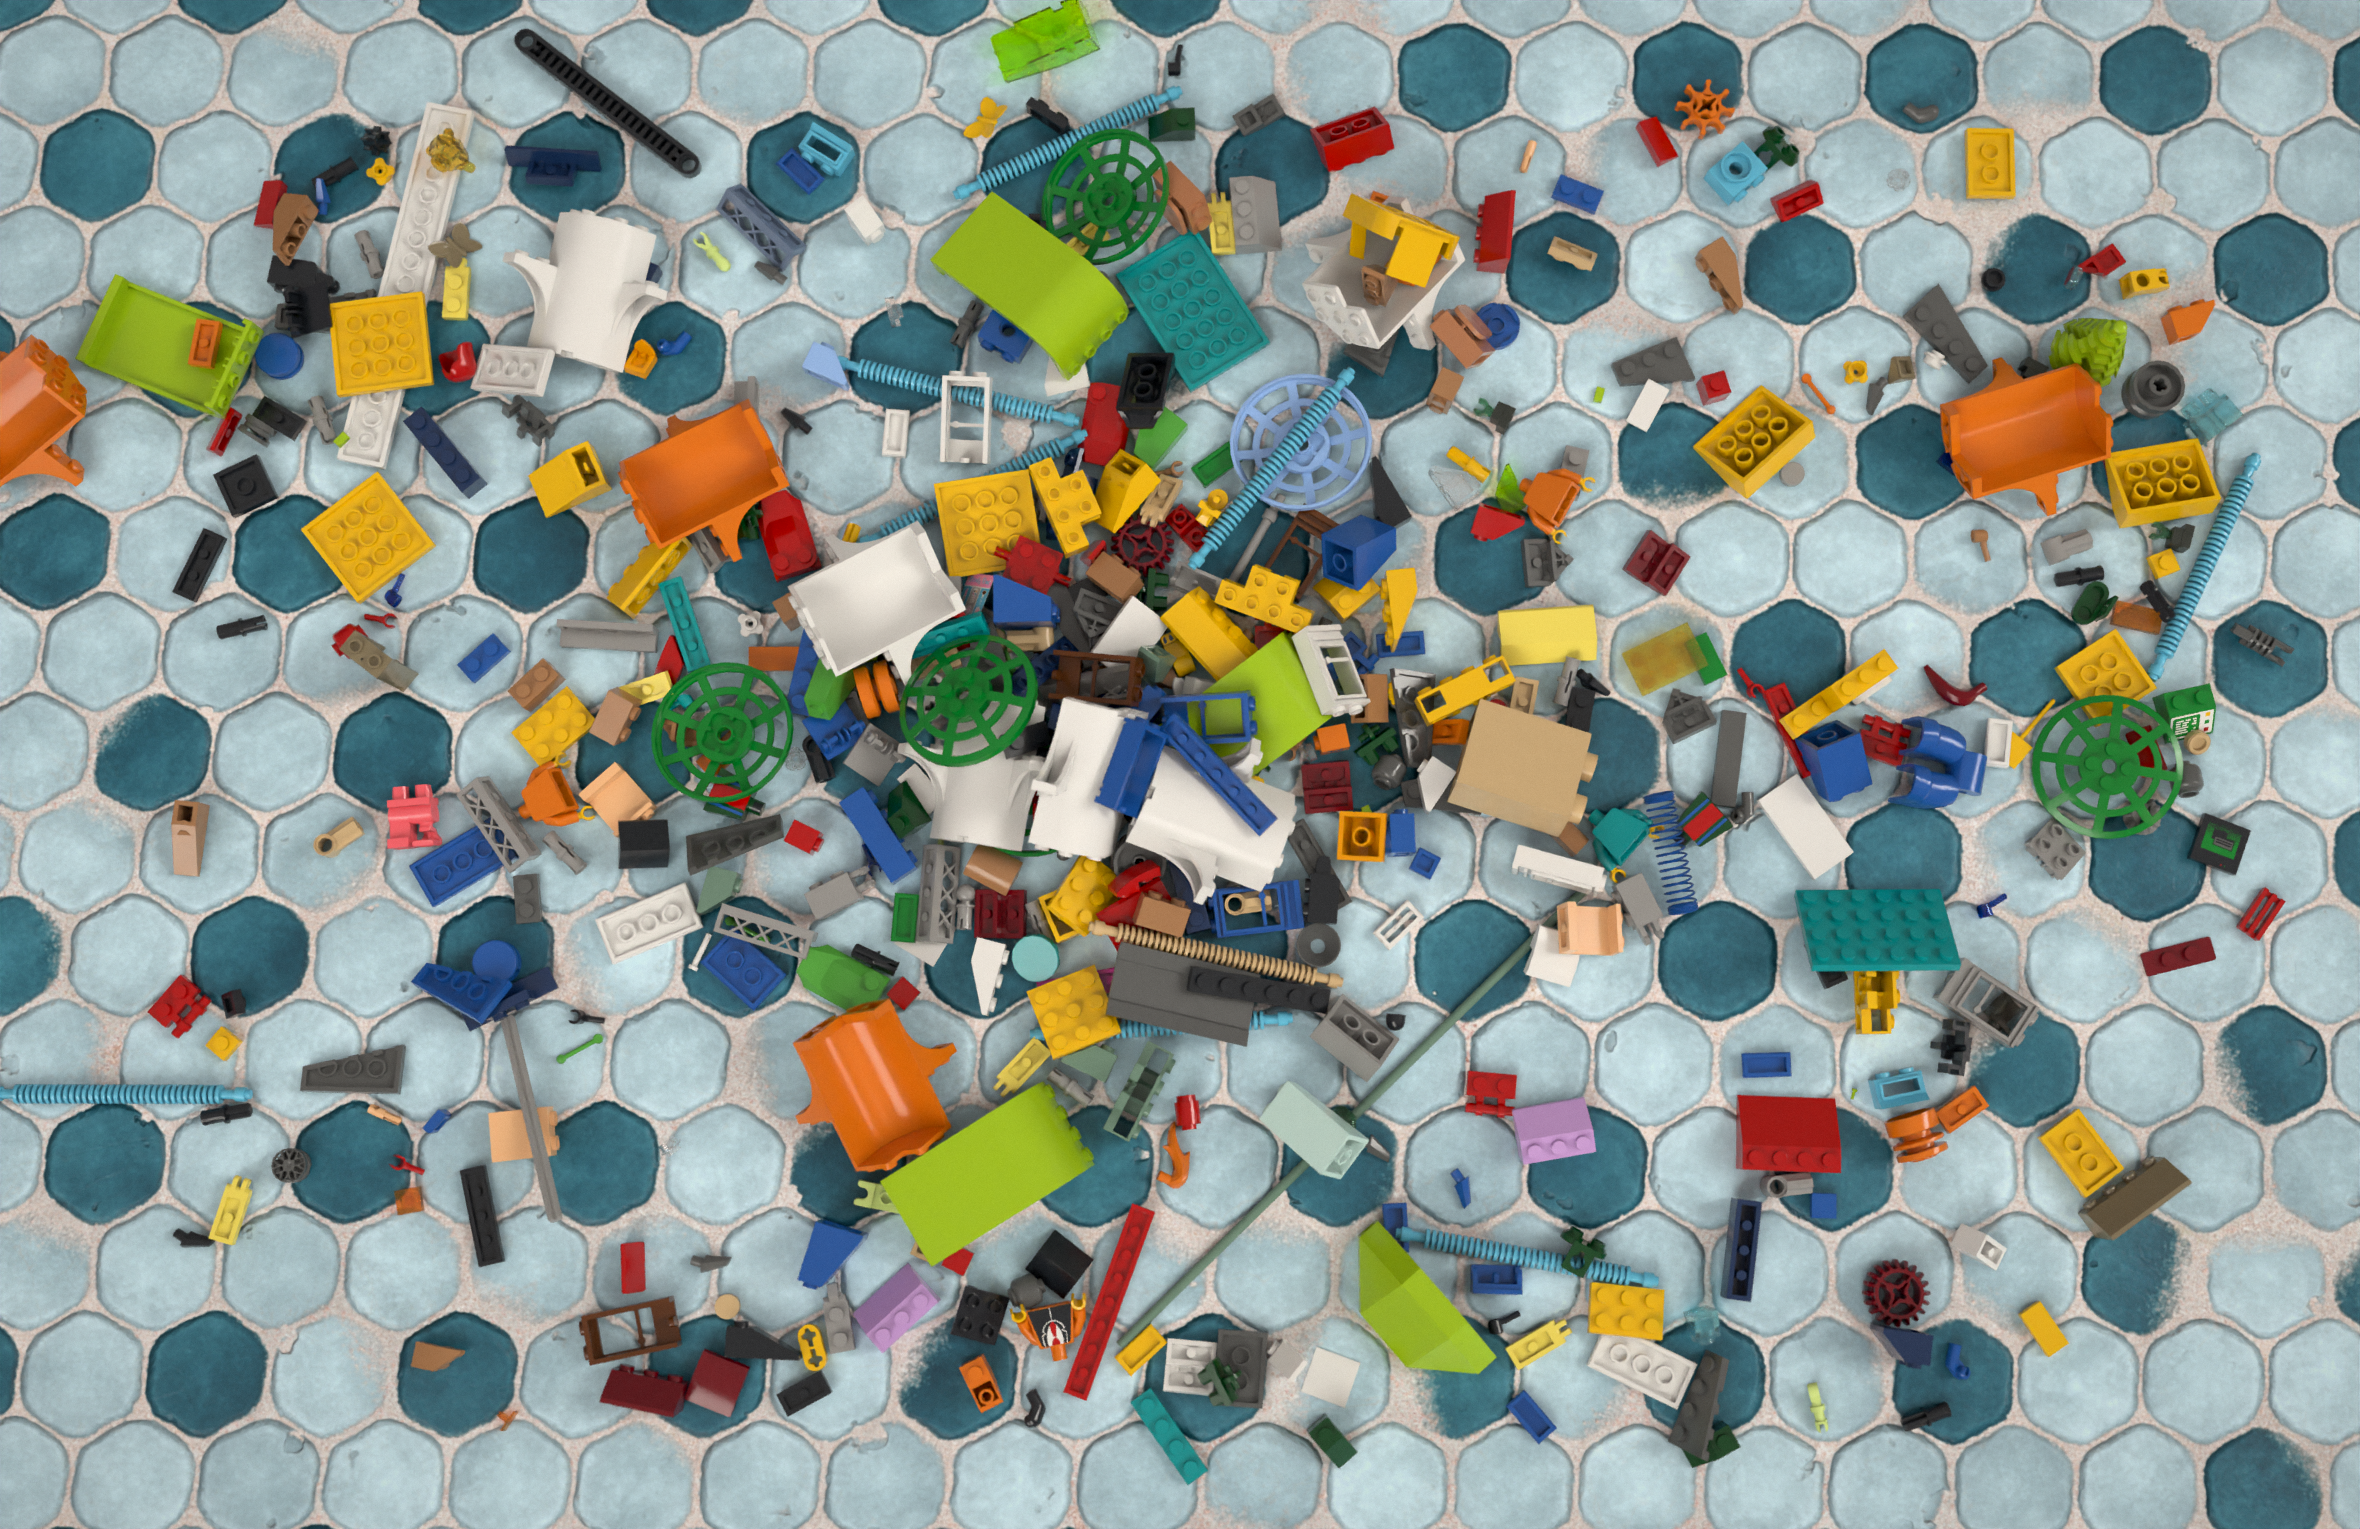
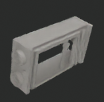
M1960 958V969L1946 977L1944 981L1946 985L1940 994H1934L1932 998L2006 1048L2019 1046L2025 1038L2023 1032L2027 1026H2032L2039 1016L2037 1012L2040 1007L2034 1005L1986 973L1967 958ZM1979 978L1990 984V987L1971 1013L1961 1005ZM1994 988L2026 1008L2008 1036H2005L1976 1016L1977 1013L1981 1012L1982 1005Z

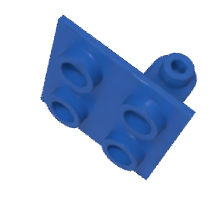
M845 701L831 720L809 716L801 721L827 761L853 747L866 728L862 720H857Z

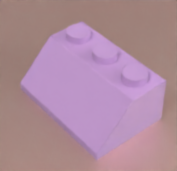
M1584 1097L1511 1109L1518 1156L1524 1165L1596 1152L1593 1127Z
M907 1263L859 1307L853 1315L868 1338L884 1353L941 1299L913 1267Z

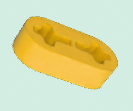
M812 1323L806 1324L798 1332V1341L803 1360L809 1370L819 1371L827 1364V1351L820 1328ZM807 1328H809L810 1332L815 1331L816 1336L812 1338L813 1346L810 1345L808 1338L804 1339L803 1337L807 1333ZM814 1348L816 1355L822 1356L819 1366L810 1362V1359L813 1357L812 1349Z

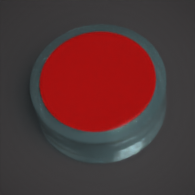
M2074 265L2069 271L2063 287L2074 290L2082 277L2083 268Z

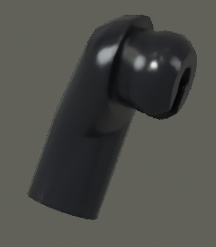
M1034 1389L1025 1394L1031 1405L1029 1414L1024 1417V1423L1029 1428L1040 1425L1046 1410L1037 1389Z

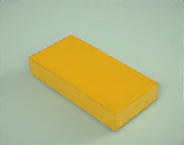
M2036 1301L2018 1314L2047 1357L2052 1356L2069 1344L2040 1301Z
M1149 1324L1114 1358L1132 1376L1167 1341L1152 1324Z

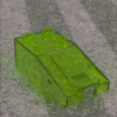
M1063 0L1060 2L1063 7L1055 11L1049 6L1012 22L1013 27L992 35L990 40L994 54L998 57L1000 63L998 67L1001 69L1006 83L1061 67L1101 49L1087 8L1081 0Z

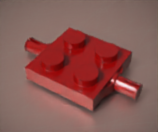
M1021 535L1010 552L998 546L995 549L1004 553V555L996 551L993 555L1006 560V569L1002 577L1047 595L1050 586L1054 582L1068 588L1070 583L1061 579L1070 582L1072 578L1059 573V564L1064 555L1063 553Z

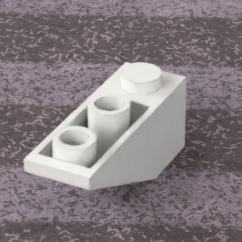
M977 937L971 963L982 1015L989 1016V1012H994L997 998H994L996 988L1000 989L1004 975L1000 974L1002 964H1007L1010 951L1006 950L1007 945Z

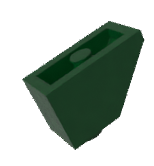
M1195 107L1171 108L1148 118L1149 141L1195 140Z
M903 781L889 793L887 820L899 839L917 833L932 821L907 781Z
M1326 1413L1307 1429L1310 1437L1339 1469L1358 1453Z
M1720 1421L1711 1428L1714 1430L1713 1440H1709L1707 1452L1710 1453L1708 1462L1682 1449L1692 1468L1719 1460L1741 1447L1727 1423Z

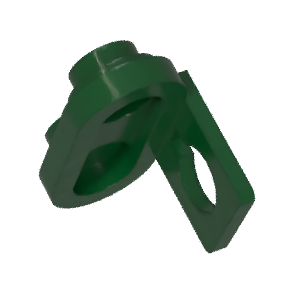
M1777 125L1775 127L1768 126L1763 131L1766 141L1753 153L1759 158L1761 152L1772 151L1773 154L1770 156V162L1766 165L1768 168L1766 172L1780 160L1786 165L1793 167L1798 162V155L1800 154L1798 148L1794 144H1787L1784 140L1785 132L1781 127Z
M2099 581L2091 582L2084 588L2072 607V619L2079 625H2088L2093 621L2097 622L2108 616L2119 597L2115 595L2108 599V587Z
M1571 1226L1570 1229L1563 1230L1560 1235L1561 1238L1572 1244L1561 1266L1563 1269L1583 1278L1594 1257L1601 1260L1605 1259L1607 1255L1604 1249L1606 1244L1596 1238H1592L1591 1241L1584 1240V1233ZM1580 1251L1585 1253L1583 1256L1585 1260L1584 1265L1581 1268L1572 1267L1570 1264L1571 1258L1578 1255Z

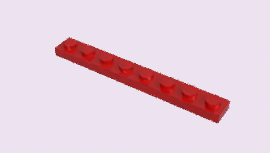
M1132 1203L1064 1388V1393L1087 1401L1155 1211Z

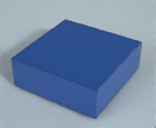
M1419 847L1409 870L1430 880L1441 858Z
M438 1109L422 1128L428 1134L437 1133L450 1119L452 1114L446 1109Z
M1810 1193V1218L1836 1219V1194Z

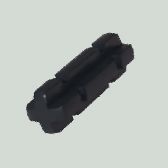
M2152 580L2145 581L2140 586V590L2144 595H2147L2146 599L2156 613H2160L2159 617L2164 623L2172 621L2176 617L2173 609L2168 608L2170 605L2161 592L2155 590L2157 587Z

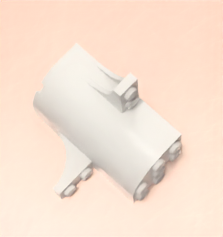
M1389 196L1382 203L1414 215L1407 198ZM1351 229L1329 237L1310 238L1305 243L1313 262L1321 263L1302 283L1306 296L1315 309L1316 317L1338 334L1344 342L1379 349L1403 325L1414 348L1431 350L1436 345L1433 331L1429 327L1432 324L1433 307L1441 286L1465 261L1459 244H1457L1451 260L1445 259L1441 255L1442 258L1434 265L1425 288L1418 285L1413 287L1398 283L1386 307L1382 305L1374 306L1364 298L1361 270L1363 266L1374 264L1384 267L1392 257L1399 236H1394L1393 240H1390L1367 229L1364 260L1349 255Z
M570 209V212H560L549 259L541 257L533 259L529 257L528 252L515 249L514 252H505L503 262L519 271L527 281L533 295L534 319L527 347L551 349L555 351L554 357L571 358L610 372L623 373L629 345L638 322L651 306L660 301H665L668 292L660 289L658 283L646 281L657 235L649 233V229L644 226L628 225L629 221L623 218L599 217L590 210L582 209L581 212Z
M918 521L886 537L869 542H845L838 539L834 534L826 537L825 540L829 547L825 550L830 560L834 563L788 586L791 593L788 600L793 609L796 610L797 618L802 628L805 629L809 639L812 640L817 656L821 659L826 670L831 669L837 677L883 653L887 662L891 660L893 664L889 668L896 680L900 678L906 686L912 676V655L922 637L936 625L966 610L958 590L941 569L926 531Z
M964 691L959 699L967 697L969 692ZM991 701L987 710L982 714L985 720L989 719L1000 704L999 702ZM1036 701L1035 709L1027 726L1044 721L1046 707L1039 706L1038 701ZM1008 705L1002 717L991 727L997 739H999L1000 735L1005 734L1013 725L1022 707ZM974 720L967 723H958L956 733L974 729L977 725ZM983 734L969 740L954 741L952 756L970 754L989 746ZM908 742L898 745L897 753L910 757L920 764L927 772L933 784L935 810L930 838L1022 851L1027 817L1036 790L1031 789L1032 782L1041 771L1046 760L1044 757L1035 756L1037 750L1007 760L1004 751L989 760L975 765L946 767L925 760L915 752ZM930 744V748L924 747L936 754L942 755L943 753L942 745Z
M1071 697L1063 698L1049 753L1041 771L1033 779L1031 789L1038 791L1039 800L1029 843L1035 844V848L1039 850L1049 851V848L1059 850L1058 854L1061 856L1073 857V854L1083 855L1095 861H1101L1102 858L1114 854L1124 814L1094 802L1096 796L1099 797L1101 793L1100 787L1104 785L1102 784L1123 724H1126L1124 718L1134 720L1135 716L1147 720L1149 713L1129 707L1113 709Z
M1251 738L1249 743L1238 752L1220 758L1278 818L1261 836L1255 833L1176 749L1165 745L1138 818L1133 817L1128 826L1126 842L1160 854L1174 863L1190 882L1194 896L1193 902L1203 905L1207 896L1211 897L1216 887V883L1213 880L1216 875L1261 892L1266 883H1271L1275 867L1279 868L1284 858L1282 851L1287 837L1293 833L1295 828V822L1292 821L1297 811V806L1294 805L1295 795L1251 778L1253 774L1252 768L1254 765H1259L1263 752L1260 751L1261 741L1255 738Z

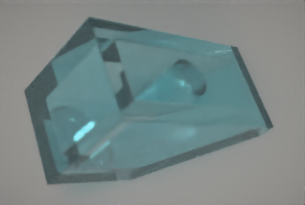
M1704 1305L1683 1312L1693 1342L1700 1343L1701 1346L1715 1342L1714 1338L1721 1336L1717 1309Z

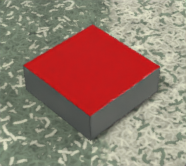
M902 976L886 995L905 1011L921 992Z
M963 1247L945 1258L942 1266L964 1276L975 1253Z

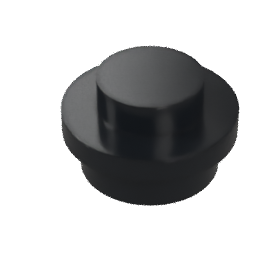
M1990 268L1982 274L1981 284L1987 291H1999L2005 284V275L1999 269Z

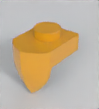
M644 339L638 340L625 363V372L646 379L658 360L654 348Z

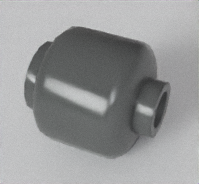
M1397 754L1382 755L1372 769L1373 782L1383 790L1395 789L1402 782L1407 772V767L1403 763V759Z
M2183 761V779L2178 795L2180 798H2190L2199 794V791L2204 786V781L2198 765L2190 764L2189 761ZM2176 763L2175 767H2173L2169 771L2176 772ZM2169 781L2172 791L2174 782Z
M1030 1273L1014 1279L1010 1283V1288L1007 1289L1013 1307L1021 1309L1020 1304H1023L1025 1310L1040 1304L1043 1300L1042 1293L1046 1292L1042 1279H1036Z

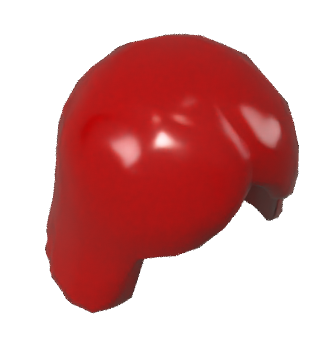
M463 342L457 346V350L438 355L442 372L447 380L461 383L474 377L477 364L471 342Z

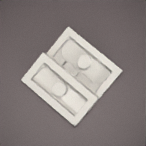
M1168 1338L1163 1392L1209 1396L1208 1394L1213 1391V1381L1203 1385L1197 1374L1212 1359L1216 1358L1217 1343Z

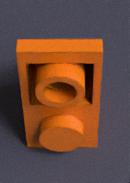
M2200 299L2190 303L2189 307L2182 308V305L2168 309V313L2161 318V322L2169 345L2190 340L2198 335L2216 304L2215 301L2205 302L2204 299Z
M984 1353L959 1367L981 1413L1004 1402Z

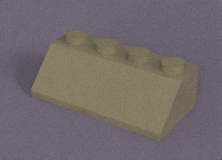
M2150 1156L2141 1162L2142 1167L2138 1170H2131L2121 1177L2123 1181L2116 1186L2112 1184L2102 1191L2103 1195L2098 1199L2093 1198L2084 1203L2082 1206L2084 1209L2078 1212V1214L2095 1238L2115 1240L2192 1184L2191 1180L2165 1157Z

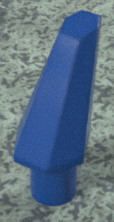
M316 178L318 214L327 215L328 204L331 201L324 180Z
M1457 1168L1450 1175L1457 1183L1454 1187L1463 1208H1466L1471 1203L1469 1175L1464 1177Z

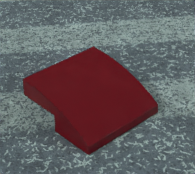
M1647 530L1622 570L1657 593L1666 596L1691 556L1674 543L1669 544L1652 530Z
M1349 760L1301 764L1305 814L1353 810Z
M993 889L975 890L974 938L1022 939L1026 936L1027 908L1025 904H1027V890H1009L1006 896Z
M704 1349L684 1399L731 1417L739 1394L744 1387L750 1366Z

